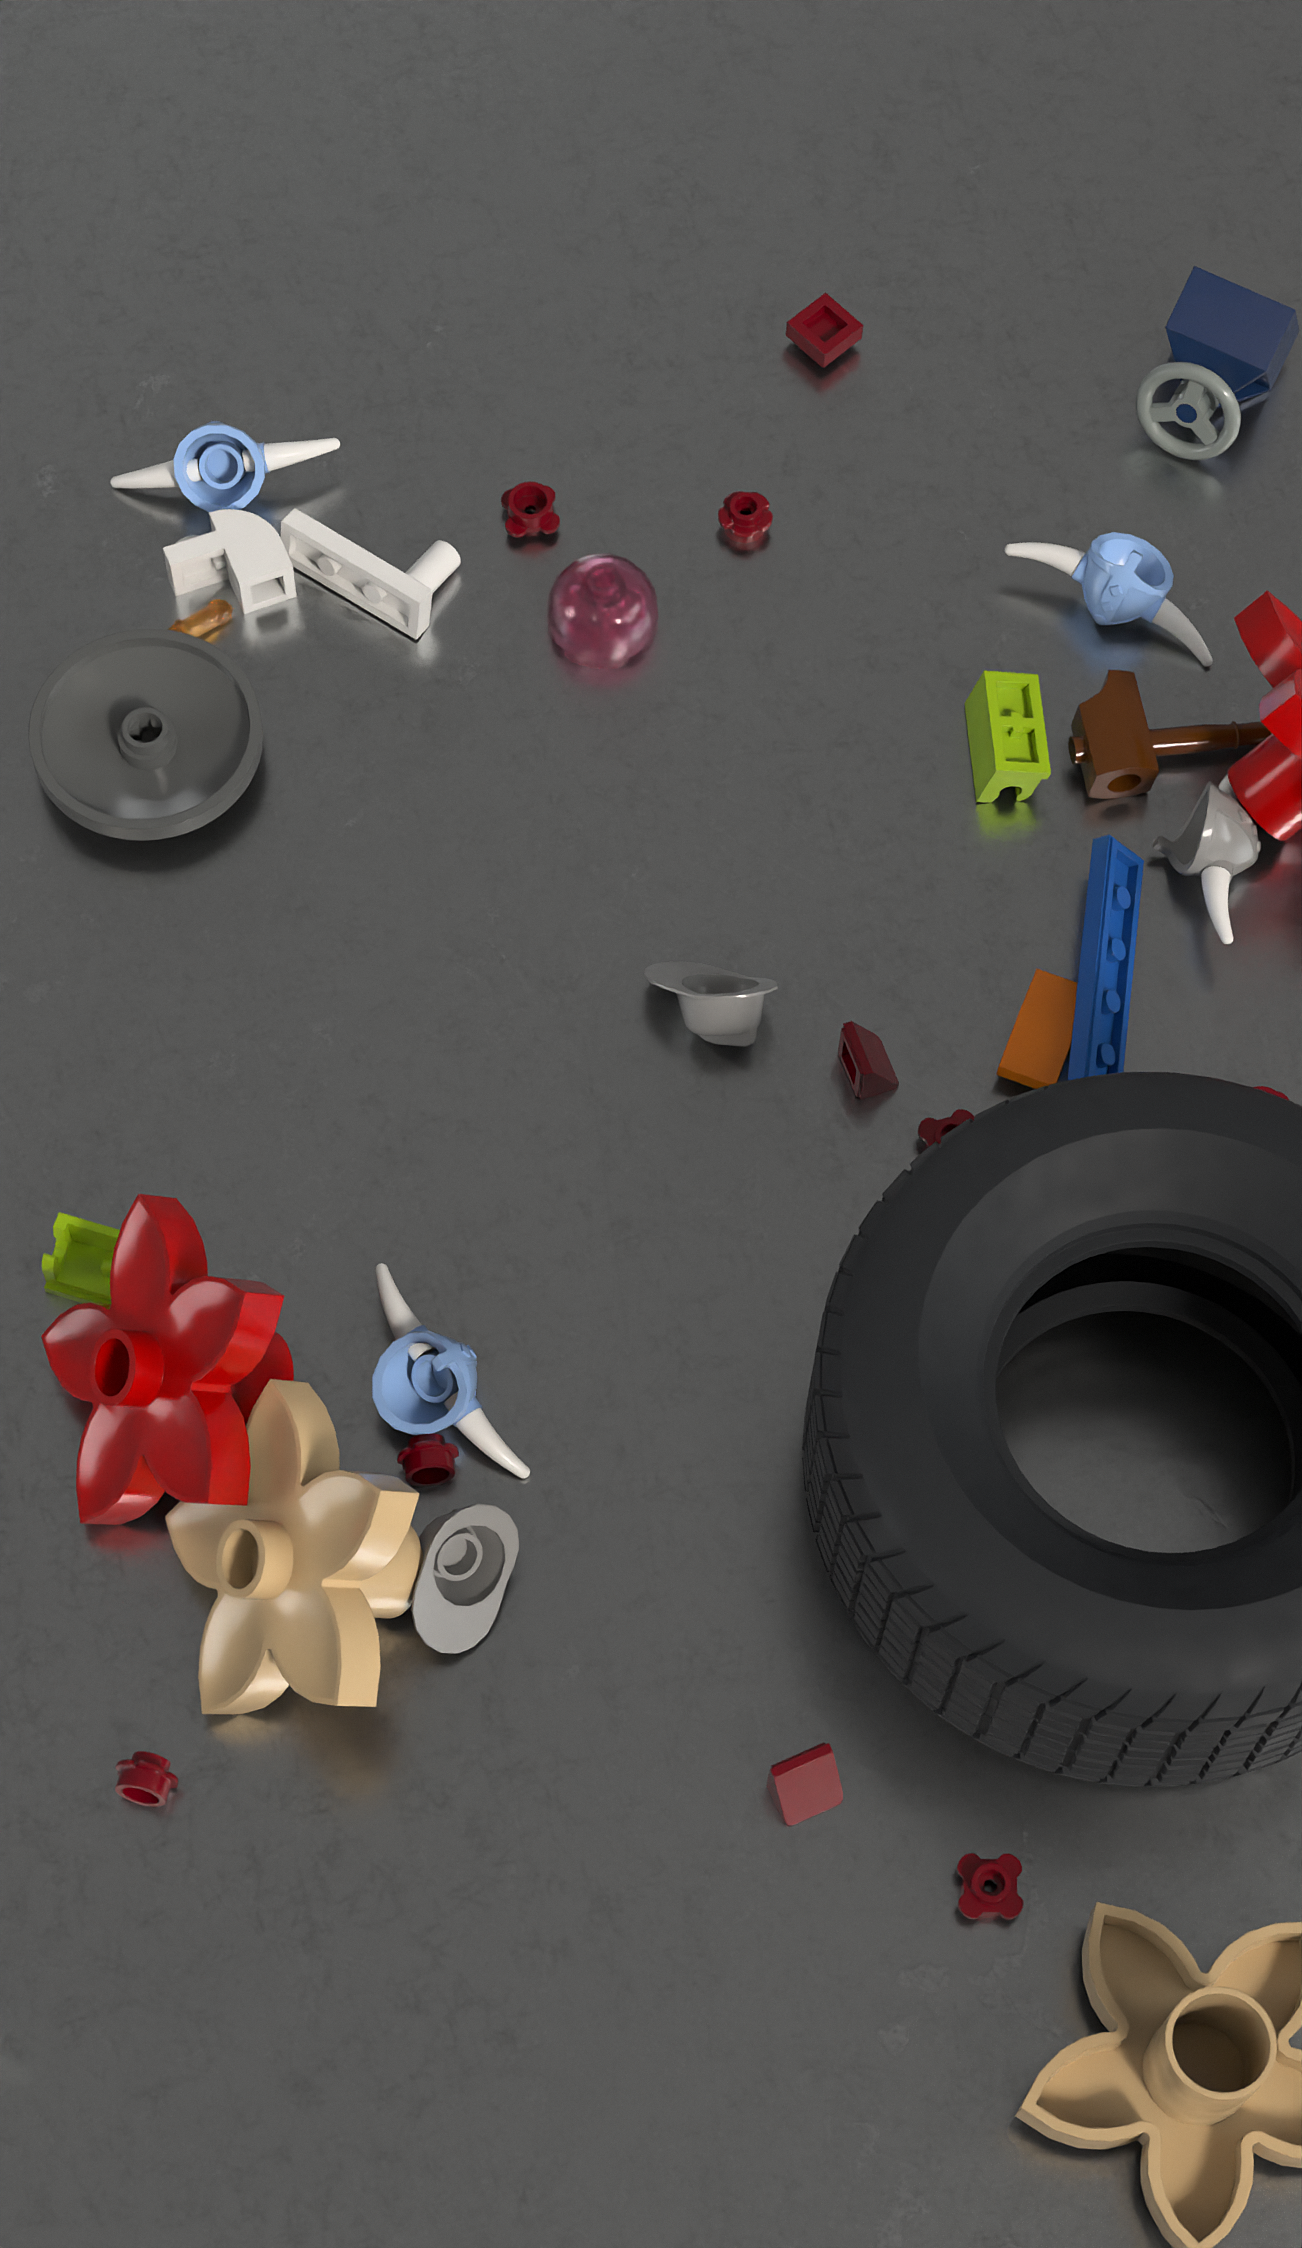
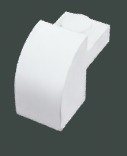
M236 509L209 512L212 532L200 536L190 535L180 539L173 545L163 547L168 580L175 596L229 579L243 614L297 597L293 565L278 532L265 519L253 513Z

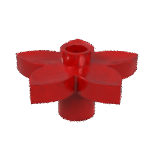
M1267 590L1236 615L1234 620L1251 658L1273 688L1261 698L1259 703L1260 721L1272 734L1229 767L1227 775L1234 793L1250 816L1271 836L1278 840L1286 841L1302 829V620Z
M138 1194L121 1225L113 1251L110 1270L111 1304L91 1302L77 1304L61 1313L41 1335L50 1367L61 1386L73 1397L92 1402L93 1410L87 1419L81 1436L77 1456L76 1493L80 1524L120 1525L134 1520L151 1509L165 1491L184 1503L247 1506L251 1463L246 1425L252 1408L270 1379L294 1381L291 1352L283 1337L275 1331L284 1295L263 1282L208 1276V1263L203 1240L194 1219L179 1200L172 1197Z

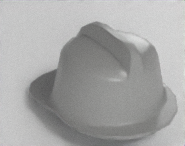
M666 961L652 964L645 968L644 977L650 983L677 993L683 1019L689 1031L698 1034L705 1041L719 1045L745 1047L752 1044L756 1038L757 1027L761 1022L764 994L778 989V982L774 980L747 977L703 963Z
M477 1503L459 1510L454 1509L451 1513L434 1519L419 1536L423 1563L414 1588L411 1611L415 1630L423 1642L440 1653L458 1654L474 1647L488 1634L498 1614L509 1576L515 1565L519 1550L518 1529L510 1515L495 1505Z

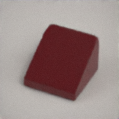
M853 1021L843 1023L838 1054L856 1097L863 1100L895 1090L899 1086V1081L880 1038L875 1033Z
M823 1742L771 1765L766 1786L783 1822L787 1826H793L839 1805L843 1801V1790L837 1765L829 1743L825 1744Z

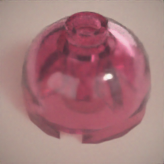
M593 553L573 561L557 575L547 600L548 634L552 641L555 639L556 643L564 649V656L573 663L592 669H616L627 664V658L636 655L641 650L642 654H644L651 647L658 631L659 617L656 590L648 575L629 559L612 553Z

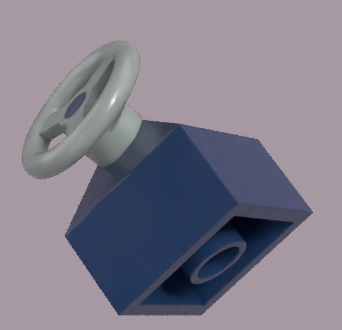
M1194 266L1165 326L1175 362L1158 366L1144 377L1139 385L1135 403L1139 422L1145 433L1156 445L1180 458L1203 460L1218 456L1233 444L1241 424L1238 402L1271 391L1300 330L1295 309ZM1172 379L1181 380L1174 396L1168 403H1152L1153 394L1159 385ZM1222 407L1224 414V425L1221 432L1209 421L1215 409ZM1176 421L1183 427L1191 428L1203 443H1189L1179 440L1169 434L1159 422Z

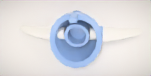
M211 421L192 430L179 443L173 460L114 476L110 483L114 488L180 487L182 493L195 506L205 511L240 510L246 507L259 494L266 473L337 450L340 447V441L337 438L268 444L264 442L256 443L249 435L236 427L220 421Z
M1112 532L1102 534L1092 541L1086 553L1062 545L1040 542L1013 543L1005 546L1004 551L1008 556L1023 557L1046 563L1065 572L1072 577L1071 579L1082 584L1085 602L1092 618L1097 624L1113 625L1142 618L1149 623L1157 624L1177 637L1192 651L1203 666L1209 667L1212 665L1213 658L1199 632L1189 619L1172 602L1166 599L1174 578L1169 562L1157 548L1146 540L1125 533Z
M383 1263L378 1264L375 1268L378 1292L385 1316L396 1339L380 1356L372 1376V1398L379 1415L394 1429L411 1435L432 1434L453 1424L476 1447L496 1463L522 1479L527 1478L530 1475L529 1467L501 1439L482 1411L481 1404L475 1397L477 1388V1356L474 1350L463 1342H458L447 1336L429 1331L425 1325H422L401 1296L387 1265Z

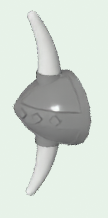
M1228 775L1224 777L1219 786L1211 781L1208 782L1192 813L1173 842L1160 835L1153 841V849L1166 855L1178 873L1184 876L1193 875L1201 878L1210 918L1224 944H1230L1233 941L1228 911L1229 883L1232 876L1251 867L1256 862L1258 852L1261 849L1256 825L1253 824L1252 819L1239 804V799L1230 785Z

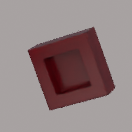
M826 292L791 318L786 325V336L822 368L826 367L862 339L863 324Z

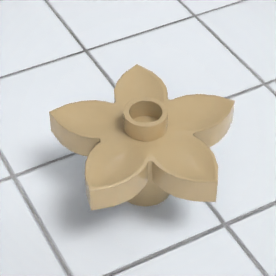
M270 1379L253 1406L246 1425L251 1463L247 1506L184 1503L180 1501L165 1516L174 1550L185 1570L198 1583L208 1588L217 1589L218 1597L206 1620L200 1644L198 1679L202 1714H244L259 1710L280 1697L289 1685L295 1692L311 1702L334 1706L376 1707L381 1665L379 1635L375 1618H395L403 1614L412 1604L414 1588L423 1563V1553L419 1538L414 1528L410 1525L420 1493L394 1476L374 1472L340 1470L339 1447L335 1428L326 1406L310 1384L307 1382Z
M1096 1902L1090 1912L1082 1947L1083 1982L1091 2006L1109 2032L1081 2038L1060 2050L1039 2072L1015 2117L1049 2139L1081 2149L1104 2150L1124 2146L1137 2140L1143 2145L1140 2171L1146 2205L1162 2236L1173 2248H1213L1231 2231L1246 2207L1253 2184V2153L1282 2166L1302 2168V2050L1293 2048L1289 2044V2039L1302 2026V1922L1274 1923L1247 1932L1228 1945L1209 1970L1203 1973L1200 1972L1195 1959L1183 1942L1161 1923L1135 1910Z

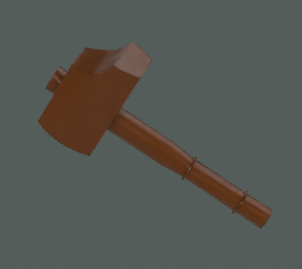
M1108 670L1101 691L1078 705L1071 723L1073 736L1069 738L1068 750L1072 764L1081 765L1088 797L1115 799L1151 791L1159 772L1157 756L1209 752L1230 747L1237 749L1238 746L1258 745L1272 733L1261 721L1239 724L1232 721L1231 724H1201L1149 729L1135 673L1125 670Z

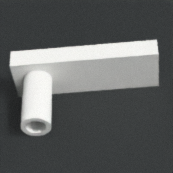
M296 508L281 521V540L293 567L416 640L429 627L432 594L461 563L460 556L455 548L449 543L439 540L404 573Z

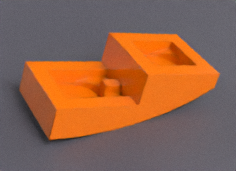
M1036 969L996 1075L1035 1089L1058 1082L1071 1048L1077 982Z

